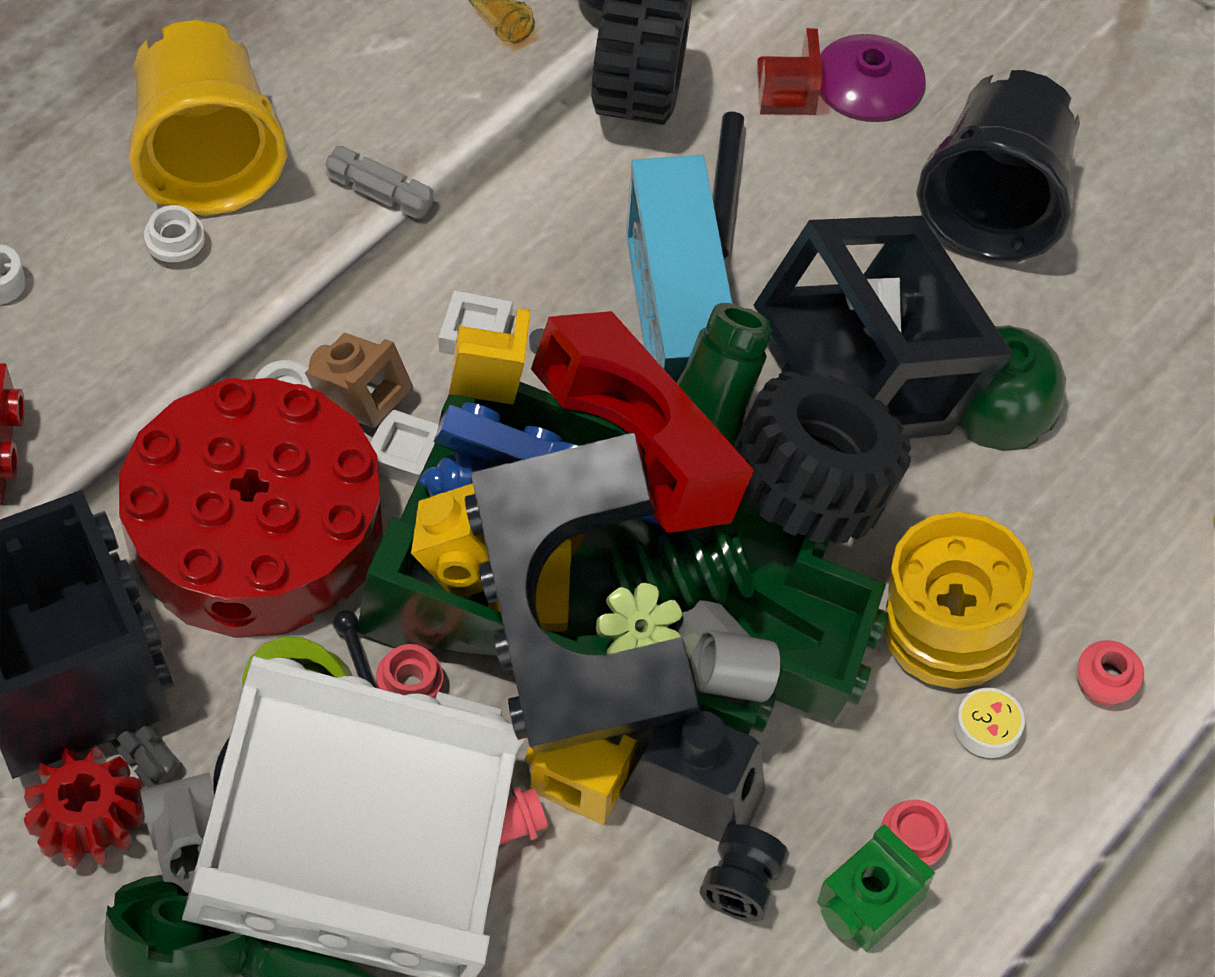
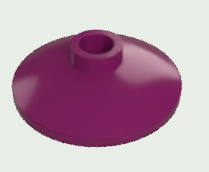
M855 34L832 42L821 52L814 69V83L820 97L836 112L859 121L885 122L907 114L919 103L925 87V72L916 55L903 44L880 35Z

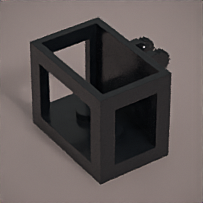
M922 215L809 220L753 304L757 313L770 321L771 336L787 361L782 368V372L778 374L779 377L776 379H779L781 374L787 372H795L802 375L804 371H812L824 377L832 375L841 378L845 383L854 387L857 385L867 391L870 397L880 400L889 408L888 413L898 418L904 427L902 434L909 439L950 435L961 421L967 406L979 393L989 386L1013 355V352ZM884 244L864 274L846 247L847 245ZM818 252L838 283L795 287ZM867 279H900L901 332ZM846 297L849 300L852 307L854 308V310H850L846 301ZM864 328L867 329V331L869 332L870 336L865 332Z

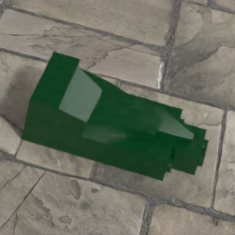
M519 382L514 405L449 394L441 410L439 420L440 424L441 418L450 404L462 408L463 403L468 402L482 405L497 412L501 416L499 421L501 424L523 432L526 426L543 428L559 435L563 442L577 446L629 434L620 426L600 416L562 408L551 393L523 382ZM434 443L400 520L392 517L369 567L357 632L393 647L404 644L419 645L429 650L432 654L435 648L498 657L493 631L504 628L501 612L488 607L489 603L484 591L466 597H460L446 591L411 554L418 503L420 500L431 497L428 489L421 486L419 479L427 469L437 467V464L443 457L453 455L456 452L454 449ZM640 444V447H641V449H642L643 458H644L646 452H645V450L643 449V447H642L641 444ZM487 462V463H488V468H492V467H496V466H497V465H494V464H491V463ZM742 498L732 523L721 525L731 535L734 534L736 521L751 571L754 593L753 597L745 598L732 582L729 584L728 602L722 606L751 637L770 640L776 643L780 653V672L774 692L767 701L761 703L698 691L702 710L717 715L724 725L749 735L751 729L759 732L764 731L775 701L834 723L847 701L857 705L866 688L871 667L861 664L866 646L872 649L876 648L887 622L888 612L879 609L886 584L822 559L829 539L825 538L824 542L820 543L809 541L807 536L799 533L796 536L783 531L784 527L774 521L769 523L759 515L760 510L756 506L748 505ZM636 518L584 531L569 538L571 540L568 629L564 632L547 631L544 629L548 637L557 645L575 653L593 656L606 655L607 649L614 642V639L598 636L596 622L597 618L604 614H614L606 603L607 597L614 592L608 565V549L615 547L627 564L631 563L633 559L634 542L640 540L650 555L656 556L658 555L659 535L666 533L675 547L681 549L683 548L685 530L679 533H667L661 526ZM710 526L694 529L703 542L709 541ZM704 590L703 601L717 603L709 591ZM679 597L678 605L682 613L691 610L683 598ZM677 621L669 625L668 628L674 630Z

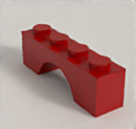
M612 311L549 316L531 366L532 372L562 408L600 416L620 426L629 434L635 433L638 442L646 452L644 462L656 509V514H653V516L665 531L671 533L732 523L754 469Z

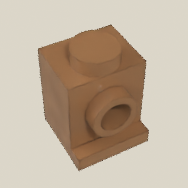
M345 332L332 345L319 346L313 352L309 361V369L305 372L312 389L320 391L353 415L358 422L373 428L413 388V384L394 342L384 339L380 344H376ZM368 382L378 385L371 394L366 385Z

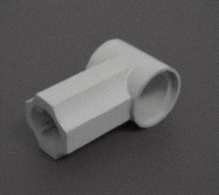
M700 600L694 608L682 613L674 631L679 633L688 647L698 691L761 703L767 701L774 692L780 672V653L776 643L770 640L751 637L725 608L718 603Z
M210 772L140 789L154 851L157 850L163 880L164 882H173L181 886L185 892L190 890L214 799Z

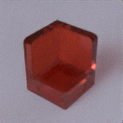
M806 28L801 57L761 56L757 59L756 71L760 115H816L822 83L818 28Z

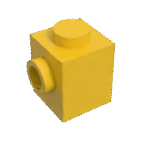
M473 483L419 501L411 554L446 591L460 597L484 591L479 563L489 560L484 535H473L466 512L465 496L475 494Z

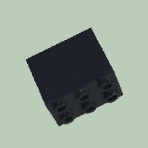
M82 490L0 519V750L12 779L38 770L40 763L50 765L61 761L65 747L76 755L93 748L94 745L99 746L114 740L125 731L134 732L143 726H149L170 718L163 691L174 687V683L160 650L163 648L158 630L148 609L143 610L137 599L140 598V593L127 560H121L117 552L109 553L119 549L106 512L102 511L93 515Z

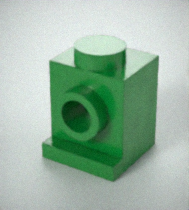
M883 824L874 832L873 838L823 881L817 904L821 907V914L825 922L838 936L845 940L853 939L867 952L925 899L935 872ZM866 878L879 892L869 891L864 887L862 881Z

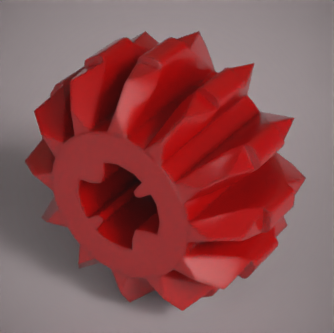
M94 745L84 760H77L74 752L65 747L62 755L64 765L56 769L40 763L38 775L42 784L25 787L24 799L27 807L31 810L25 814L24 823L30 835L39 837L37 844L40 851L48 858L62 852L66 865L75 869L85 853H91L94 861L104 867L107 861L105 848L113 845L129 851L132 840L127 829L143 826L145 815L142 806L138 804L142 801L140 789H143L142 784L136 777H129L131 774L129 765L121 756L106 762L103 751Z

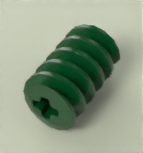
M736 521L734 534L731 535L726 532L722 525L710 526L709 541L706 542L700 539L694 529L685 530L683 548L681 549L675 547L666 533L659 535L658 555L651 556L640 540L636 541L633 546L632 562L627 564L615 547L608 549V565L614 591L623 587L634 595L638 585L648 583L656 586L659 591L657 605L669 600H675L678 604L679 597H682L690 609L694 608L700 600L703 601L704 590H708L718 604H727L729 584L732 582L743 597H753V579Z

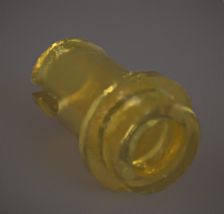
M469 0V3L494 25L495 35L502 41H510L514 44L520 43L527 39L534 30L535 19L533 18V11L525 2H517L516 0Z

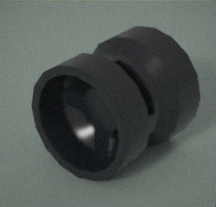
M732 824L726 827L718 845L717 851L721 860H719L717 866L708 869L699 893L706 903L722 914L742 921L758 922L764 919L772 899V894L769 890L770 882L781 877L790 853L779 839L768 832L748 825Z

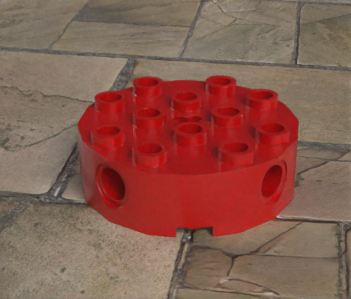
M228 378L174 400L138 432L119 472V518L129 556L147 589L163 601V605L167 610L187 625L233 638L287 634L314 622L315 614L332 607L342 596L347 599L366 581L369 567L383 539L377 454L353 415L320 391L311 389L303 384H292L274 378L245 380Z

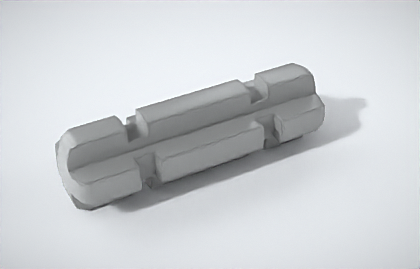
M337 146L331 155L328 156L325 165L327 166L326 174L329 178L346 186L351 181L353 182V189L393 208L398 203L401 205L399 211L416 219H422L433 205L434 191L431 187L414 179L407 183L406 175L370 158L364 157L360 161L358 160L360 154L344 146Z

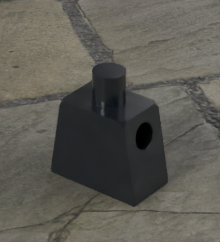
M707 711L693 713L684 720L655 726L620 794V799L720 842L726 827L732 824L750 826L765 794L766 788L760 743L754 737L724 725L717 715Z

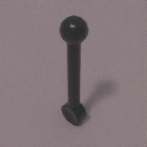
M342 610L334 617L333 627L338 634L344 636L358 677L368 681L376 688L356 633L358 617L354 612Z

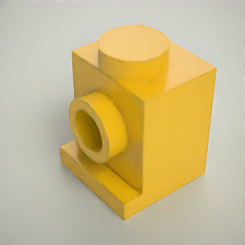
M624 735L619 745L611 743L608 738L541 754L529 746L525 762L531 765V789L534 788L537 795L605 825L634 768L637 740Z

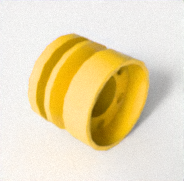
M957 511L932 515L910 527L895 547L885 610L888 612L884 628L888 649L902 668L927 684L952 689L982 685L1003 673L1017 653L1023 619L1025 618L1031 592L1034 570L1027 548L1009 528L987 516Z

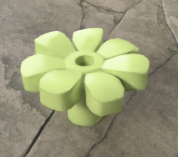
M648 583L638 585L634 595L623 587L612 592L607 597L606 603L614 614H604L598 617L596 622L598 636L614 639V642L607 649V654L681 637L678 632L668 628L669 625L680 620L682 616V611L677 602L669 600L657 605L659 591L656 586Z

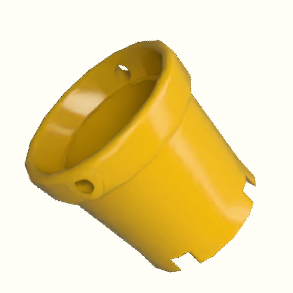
M201 20L172 23L162 28L163 39L155 42L149 49L147 40L139 47L133 65L136 79V119L129 137V159L133 179L150 200L164 207L169 205L183 206L194 215L199 216L234 212L260 199L279 180L287 159L284 130L270 101L265 95L261 94L250 64L248 50L242 41L240 47L238 43L231 40L229 29L218 23Z

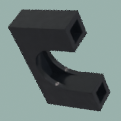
M635 433L472 472L471 477L475 494L465 496V507L473 535H484L489 560L479 563V571L488 603L499 602L504 628L493 631L494 642L502 670L513 669L519 696L509 698L508 706L517 739L528 738L529 746L541 754L684 720L693 713L703 711L689 650L682 637L612 654L583 655L569 651L553 642L544 631L537 612L536 590L540 573L550 555L563 542L584 531L656 514L642 449Z

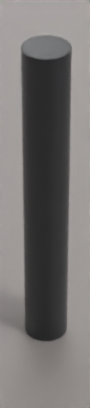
M735 111L726 112L722 116L712 195L724 259L729 256L745 120L742 114Z

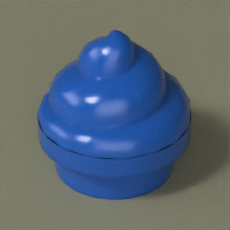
M456 451L453 455L443 457L437 464V467L427 469L421 475L419 482L421 486L428 489L432 497L472 484L471 473L488 469V463Z

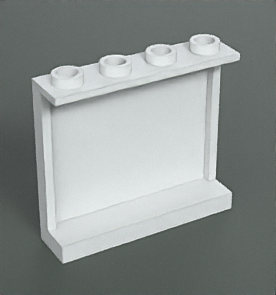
M253 656L239 700L182 920L416 977H477L485 965L490 936L483 935L515 757L525 738L518 740L512 723H509L503 716L487 711L470 713L443 706L435 698L424 694L401 695L374 688L371 683L359 677L340 676L336 678L306 670L301 664L290 659L272 658L267 660Z

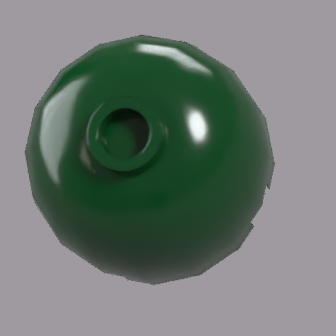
M1010 325L995 326L1013 352V355L989 386L979 393L967 406L959 425L969 431L968 439L979 446L1001 451L1025 449L1037 443L1039 436L1048 432L1049 429L1051 431L1058 422L1063 407L1066 376L1058 354L1044 338L1028 329Z
M162 875L143 877L123 885L115 892L114 906L112 908L109 905L107 906L104 943L106 959L116 977H238L245 968L250 951L251 936L182 920L189 892H185L181 886L173 882H164Z

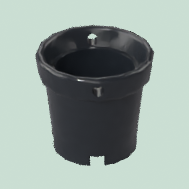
M1011 70L1008 80H997L991 83L993 75L983 78L973 88L950 135L930 154L924 164L916 190L921 215L940 240L961 254L991 263L1022 262L1045 254L1065 235L1074 201L1070 169L1080 121L1079 115L1077 114L1074 119V115L1069 109L1072 98L1065 88L1045 75L1027 70Z

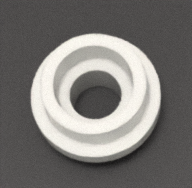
M169 205L156 210L151 215L144 230V241L147 250L155 258L165 262H181L192 258L201 250L205 241V233L201 221L189 209L183 206Z

